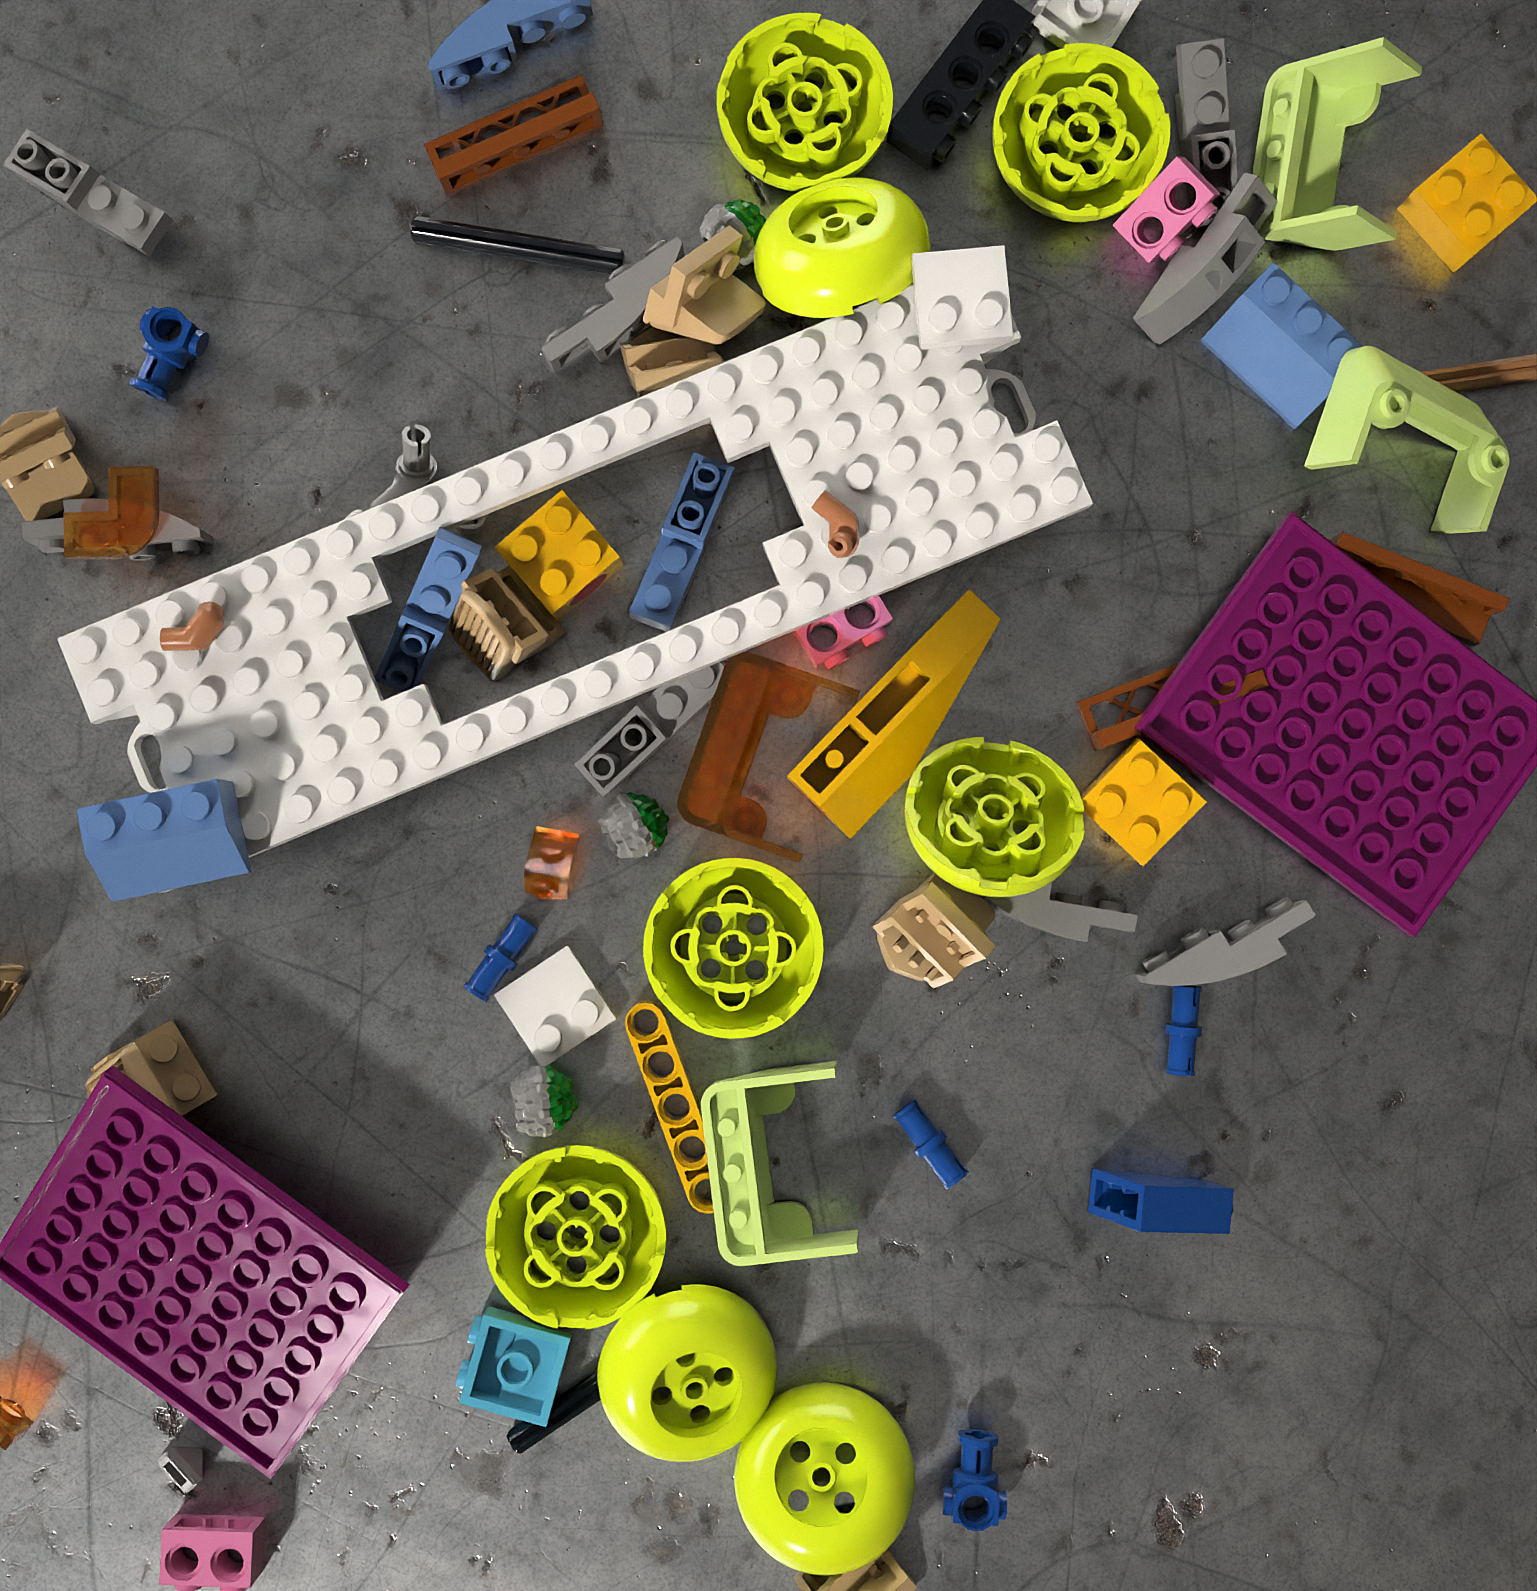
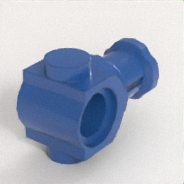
M152 306L151 309H148L143 314L140 321V332L145 339L142 350L147 355L137 378H131L129 384L149 396L167 402L170 397L167 390L176 369H184L187 363L196 360L197 357H201L208 346L209 334L200 330L175 308L164 307L158 309ZM181 325L180 335L174 340L167 341L169 331L173 327Z
M982 1429L960 1430L958 1432V1441L962 1443L961 1466L954 1469L953 1478L950 1480V1487H942L941 1514L951 1516L953 1523H960L968 1530L975 1532L983 1531L990 1526H998L999 1519L1005 1520L1007 1515L1006 1491L997 1490L998 1474L992 1471L993 1447L998 1445V1435ZM977 1495L985 1499L984 1504L977 1510H967L963 1507L966 1499L971 1496Z

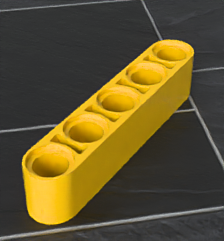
M640 1001L626 1015L625 1027L688 1201L699 1212L706 1214L714 1213L712 1199H703L696 1191L698 1182L703 1179H710L706 1146L705 1152L701 1156L691 1158L682 1152L680 1145L683 1139L691 1136L698 1137L705 1145L699 1099L667 1012L656 1001ZM643 1009L653 1011L659 1021L657 1030L651 1033L640 1031L635 1025V1016L638 1011ZM661 1051L668 1053L674 1060V1069L670 1073L663 1075L653 1071L650 1065L651 1055ZM672 1094L683 1095L689 1102V1111L682 1116L672 1115L666 1109V1098Z

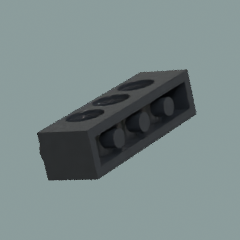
M982 0L891 120L886 142L927 172L936 160H939L941 163L944 162L957 143V139L954 136L962 125L968 129L979 116L983 108L980 102L989 91L994 95L1004 83L1009 73L1006 67L1015 57L1020 61L1029 50L1035 39L1031 35V30L1036 16L1014 0ZM990 43L995 45L999 51L988 53L980 45ZM965 77L971 80L974 85L961 87L955 83L954 79ZM940 111L948 119L943 122H936L928 116V113Z

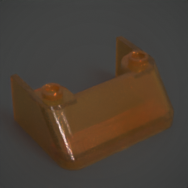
M742 652L732 656L724 666L678 795L677 807L682 818L697 827L800 863L803 856L802 853L762 840L767 826V816L763 807L758 802L740 796L769 713L784 719L797 718L808 709L814 692L855 706L860 690L751 652Z

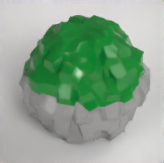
M735 200L718 204L711 208L704 216V221L700 226V236L706 242L729 225L742 234L743 237L737 254L740 257V261L736 268L741 270L754 263L755 244L759 232L767 219L760 214V208L754 205L753 202Z
M632 792L626 794L618 793L617 796L611 798V802L603 809L604 812L598 818L601 832L607 833L608 847L619 858L648 857L652 851H657L663 845L665 837L668 835L667 823L670 820L669 816L659 807L656 799H651L644 794L637 795Z
M530 1066L528 1070L520 1071L519 1075L510 1081L514 1117L518 1121L516 1124L517 1132L527 1133L529 1137L542 1136L545 1138L553 1135L557 1130H563L564 1125L572 1118L573 1112L578 1109V1102L573 1094L572 1079L551 1066Z

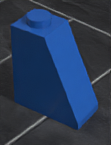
M1092 1168L1088 1213L1139 1232L1230 1234L1234 1189L1207 1180Z

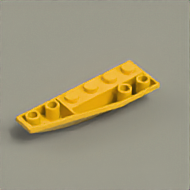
M970 589L787 775V779L849 839L911 777L1001 620Z

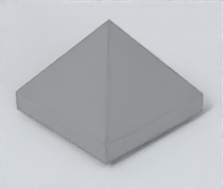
M172 1446L157 1460L160 1467L184 1493H188L203 1480V1448Z

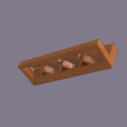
M581 74L427 142L424 146L446 195H449L604 125L593 92H589ZM579 91L581 98L559 107L562 98ZM532 111L541 114L520 124L522 116ZM495 129L501 132L481 141L483 133ZM453 146L463 149L443 159H440L437 154Z
M1341 532L1330 539L1333 544L1451 635L1468 645L1476 646L1480 644L1490 616L1505 611L1510 599L1345 532Z
M1178 664L1076 702L1095 751L1141 734L1134 727L1143 716L1144 711L1130 706L1136 690L1147 686L1159 692L1162 686L1154 682L1170 677ZM1261 669L1242 676L1241 690L1234 698L1269 686L1263 670ZM1235 679L1224 683L1217 693L1220 695L1231 693L1235 687ZM1129 692L1125 702L1114 698ZM1212 698L1209 704L1213 707L1229 700ZM1106 701L1121 708L1115 725L1098 730L1090 706ZM1127 711L1137 715L1134 718L1123 721Z

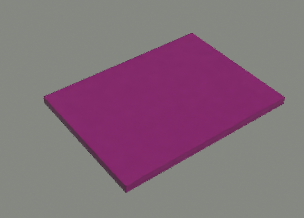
M1293 512L1287 514L1134 727L1142 736L1411 937H1416L1537 767V700ZM1262 669L1269 686L1234 698L1241 690L1242 676ZM1235 679V687L1228 695L1217 693L1224 683ZM1213 698L1229 700L1213 707L1209 704Z
M111 1066L102 1074L0 1242V1278L270 1479L280 1469L410 1285L114 1066Z

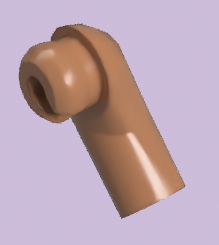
M825 490L815 501L811 509L829 522L828 549L830 553L837 558L849 557L855 553L859 545L858 517Z
M204 602L199 605L197 612L186 627L162 628L160 631V646L162 650L189 651L208 648L224 626V611L222 607L215 602Z

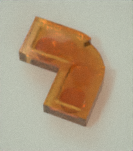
M154 466L108 467V511L63 513L64 558L69 560L122 559L130 557L145 548L154 537L159 523V469Z

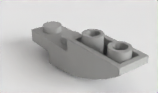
M1224 38L1184 43L1176 46L1179 93L1175 94L1181 157H1185L1221 194L1213 202L1217 207L1216 211L1200 227L1210 225L1238 183L1235 130H1230ZM1185 182L1191 207L1196 200V191L1191 184Z
M26 129L3 164L8 170L68 210L126 246L129 244L149 257L174 221L164 211L100 175L87 163Z
M1244 172L1196 246L1191 247L1183 244L1180 246L1134 315L1133 320L1154 343L1161 344L1204 313L1239 278L1266 243L1258 231L1277 204V201L1258 175Z
M678 236L669 242L661 240L655 243L646 251V257L633 266L625 264L616 269L609 276V281L604 284L610 302L607 304L600 302L593 305L582 315L583 320L569 329L567 326L561 327L547 337L546 344L541 349L546 361L555 374L591 350L600 364L604 363L621 350L620 343L630 341L644 328L646 323L642 320L650 288L670 275L672 265L684 257L683 243Z
M86 498L63 500L65 517L21 522L22 540L39 547L40 551L45 553L64 552L68 550L67 545L83 543V546L87 548H103L111 546L112 540V548L129 555V559L151 560L157 557L156 552L173 551L174 555L187 556L199 554L200 547L214 546L212 536L179 517L137 503L110 499Z
M722 660L658 687L644 702L636 705L574 764L575 767L602 797H606L708 707V703L728 686L737 675Z
M1052 882L1036 891L1019 896L988 897L980 895L995 908L1026 925L1056 936L1088 943L1091 925L1133 933L1136 930L1138 915L1125 913L1126 904L1100 900L1099 908L1081 905L1082 896L1056 892L1055 900H1050Z
M1286 897L1267 907L1265 911L1268 916L1255 924L1251 920H1247L1227 932L1230 937L1228 940L1219 930H1208L1206 932L1204 927L1190 932L1180 939L1183 944L1182 947L1170 954L1166 950L1155 953L1142 962L1145 969L1135 975L1139 982L1163 986L1199 985L1237 977L1264 967L1287 955L1278 938L1316 915L1307 900L1291 901L1289 897Z

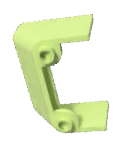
M1382 37L1286 64L1277 69L1270 77L1265 89L1252 174L1259 176L1277 201V204L1258 231L1263 239L1332 251L1396 240L1397 230L1360 206H1334L1346 127L1362 123L1373 114L1379 103L1382 85L1421 76L1422 66L1386 38Z
M1363 346L1347 351L1340 361L1304 467L1313 470L1358 464L1371 424L1381 429L1397 427L1405 421L1458 450L1430 532L1439 535L1487 531L1509 467L1510 457L1507 446L1482 409L1471 400L1376 347Z
M837 1061L757 1071L716 1081L704 1092L701 1099V1113L717 1242L720 1254L728 1263L735 1266H749L858 1253V1229L814 1234L812 1217L805 1206L794 1201L774 1203L763 1116L781 1113L790 1107L795 1098V1082L836 1078L838 1070Z

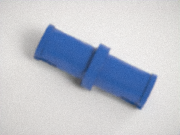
M515 913L513 919L493 946L489 944L484 952L487 955L469 981L464 984V988L479 999L487 1002L489 996L507 971H513L518 965L515 962L516 958L538 929Z
M1197 985L1172 986L1171 1022L1166 1023L1165 1030L1166 1033L1170 1034L1166 1073L1177 1076H1195L1197 1037L1202 1036V1027L1198 1025L1202 987Z
M916 1099L906 1104L893 1115L894 1119L899 1122L915 1144L914 1152L919 1158L924 1157L942 1181L945 1189L952 1187L969 1173L945 1142L947 1139L946 1134L943 1130H936L918 1105Z

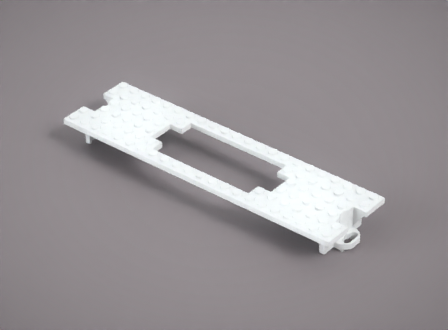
M910 285L899 295L881 305L876 299L853 309L854 314L833 317L66 634L57 638L91 723L100 724L108 720L138 715L140 723L136 726L130 737L127 755L138 782L144 790L152 793L212 779L227 780L234 783L248 857L250 858L1090 508L1093 502L1058 421L1056 420L1033 430L1036 413L1022 381L1008 372L986 369L984 364L1008 347L1019 343L1021 335L1012 314L1013 338L1010 342L920 350L914 285ZM1004 383L1013 391L1026 422V429L1023 432L1013 433L1007 417L995 409V400L991 392L995 384ZM711 422L727 463L770 446L803 526L763 542V548L778 581V586L444 725L430 691L425 684L383 700L351 622V619L392 603L376 560L436 536L439 527L448 531ZM825 490L858 517L859 545L855 553L849 557L837 558L830 553L828 549L829 522L811 509L815 501ZM204 602H215L222 607L224 611V626L208 648L189 651L162 650L160 646V631L162 628L186 627L197 612L199 605ZM150 735H153L160 745L162 757L159 769L166 784L164 789H159L154 784L141 752V742Z

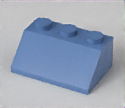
M1274 262L1248 287L1200 340L1294 429L1328 397L1344 354L1351 349L1363 347L1361 343Z
M212 779L76 809L85 856L112 902L251 872L234 783L232 781Z

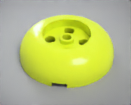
M818 13L786 14L756 26L730 52L717 87L718 120L725 142L732 154L756 178L776 188L799 192L805 188L831 180L851 178L861 172L882 146L888 132L893 109V90L890 75L876 47L855 27L848 23L843 26L834 21L823 19L821 14ZM807 79L816 80L824 85L819 89L815 84L805 81ZM777 94L782 96L785 102L780 109H771L770 101L767 100L770 95ZM801 109H807L809 111L803 112ZM835 114L842 119V123L831 122L828 126H825L824 119L828 115ZM790 133H798L802 136L803 140L799 144H790L785 141V138Z
M1065 44L1062 49L1051 51L1044 55L1039 53L1029 59L1007 82L997 103L993 120L992 142L994 155L1007 185L1030 208L1045 216L1061 221H1096L1108 218L1131 206L1156 179L1164 164L1169 148V113L1166 114L1163 102L1158 94L1159 87L1155 80L1138 62L1128 55L1099 44ZM1069 108L1075 111V114L1071 115L1067 121L1060 119L1057 113L1059 110ZM1107 124L1114 137L1111 139L1099 137V126ZM1049 144L1055 147L1057 153L1045 155L1039 148L1042 145ZM1091 163L1096 168V174H1086L1081 164Z
M855 177L823 182L792 195L768 217L759 232L755 244V276L762 289L763 296L771 304L783 311L813 318L854 314L853 306L876 298L881 305L899 295L913 283L912 254L931 251L928 226L916 203L904 192L888 183L869 178Z
M972 737L943 745L930 753L918 765L910 779L904 805L906 828L911 843L922 861L946 882L977 895L1013 897L1043 888L1059 877L1071 864L1079 850L1085 833L1083 831V801L1068 774L1043 753L1010 740L1009 745L984 742V737ZM1022 825L1025 827V830L1017 835L1013 831V827ZM985 847H991L996 851L988 850Z
M716 859L699 864L684 872L657 899L649 915L644 933L643 957L645 969L658 999L686 1026L703 1034L718 1038L737 1039L753 1037L771 1031L785 1023L810 997L818 981L823 963L822 929L818 915L807 895L790 877L780 870L751 859ZM710 914H715L722 920L721 930L714 934L708 933L703 928V920ZM753 916H761L766 921V930L761 935H754L747 928L748 920ZM736 938L742 943L743 949L741 953L731 955L726 951L725 945L729 939ZM707 959H715L721 966V971L715 978H708L702 973V964ZM758 960L764 964L765 974L763 977L756 980L748 977L746 966L749 962Z
M567 1145L541 1152L522 1163L507 1177L498 1189L486 1219V1259L491 1275L499 1290L525 1316L538 1323L557 1329L558 1327L592 1329L607 1325L621 1318L634 1305L642 1301L652 1288L662 1267L666 1250L665 1216L660 1200L650 1182L633 1164L623 1157L594 1146ZM582 1191L588 1195L589 1205L586 1208L579 1210L572 1206L570 1198L574 1192ZM542 1222L552 1223L556 1228V1236L551 1240L542 1239L537 1230L539 1224ZM609 1224V1226L617 1227L620 1233L618 1240L611 1243L603 1240L600 1233L603 1226ZM573 1225L576 1228L579 1225L584 1227L587 1231L584 1238L574 1237L571 1233V1227ZM571 1256H582L585 1259L587 1266L583 1272H572L569 1269L568 1259Z
M703 1284L681 1285L682 1290L669 1292L658 1297L652 1294L634 1305L620 1318L611 1330L599 1358L597 1381L600 1399L610 1423L617 1433L635 1449L665 1461H700L719 1455L740 1443L768 1409L776 1386V1350L772 1336L760 1314L751 1304L735 1293L723 1288ZM722 1367H727L721 1370L720 1377L717 1381L714 1378L716 1371ZM664 1386L670 1389V1394L668 1397H665L658 1390H654ZM698 1405L706 1406L700 1412L691 1413V1410Z
M817 1382L794 1387L771 1400L768 1409L739 1445L735 1461L734 1487L739 1511L745 1525L756 1542L769 1555L780 1563L800 1572L814 1575H838L857 1570L871 1563L882 1555L899 1536L909 1517L913 1504L915 1467L913 1455L903 1430L881 1403L863 1391L839 1383ZM798 1441L807 1443L810 1448V1456L804 1462H796L791 1456V1448ZM843 1443L851 1444L856 1451L855 1459L850 1464H842L837 1459V1448ZM822 1467L826 1468L831 1476L830 1482L824 1487L819 1486L814 1481V1473ZM795 1490H803L808 1496V1506L803 1511H795L790 1506L789 1498ZM841 1492H849L855 1501L852 1511L846 1514L839 1512L835 1506V1499Z

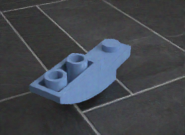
M590 0L489 1L457 26L427 63L438 90L446 87L450 89L459 88L467 84L473 77L484 73L496 74L506 70L512 63L519 61L514 47L515 44L520 42L533 43L540 40L545 33L561 27L568 29L581 25L586 18L593 16Z
M693 452L663 523L661 537L629 610V618L665 632L672 630L682 603L686 601L709 543L735 467Z
M439 527L374 678L377 682L401 692L421 684L463 591L461 584L464 580L468 579L482 548L481 545Z

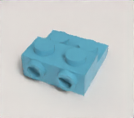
M488 1306L483 1317L475 1316L470 1329L468 1342L475 1344L471 1360L463 1359L457 1376L456 1386L463 1388L459 1403L547 1427L572 1334L530 1323L531 1319L529 1317Z

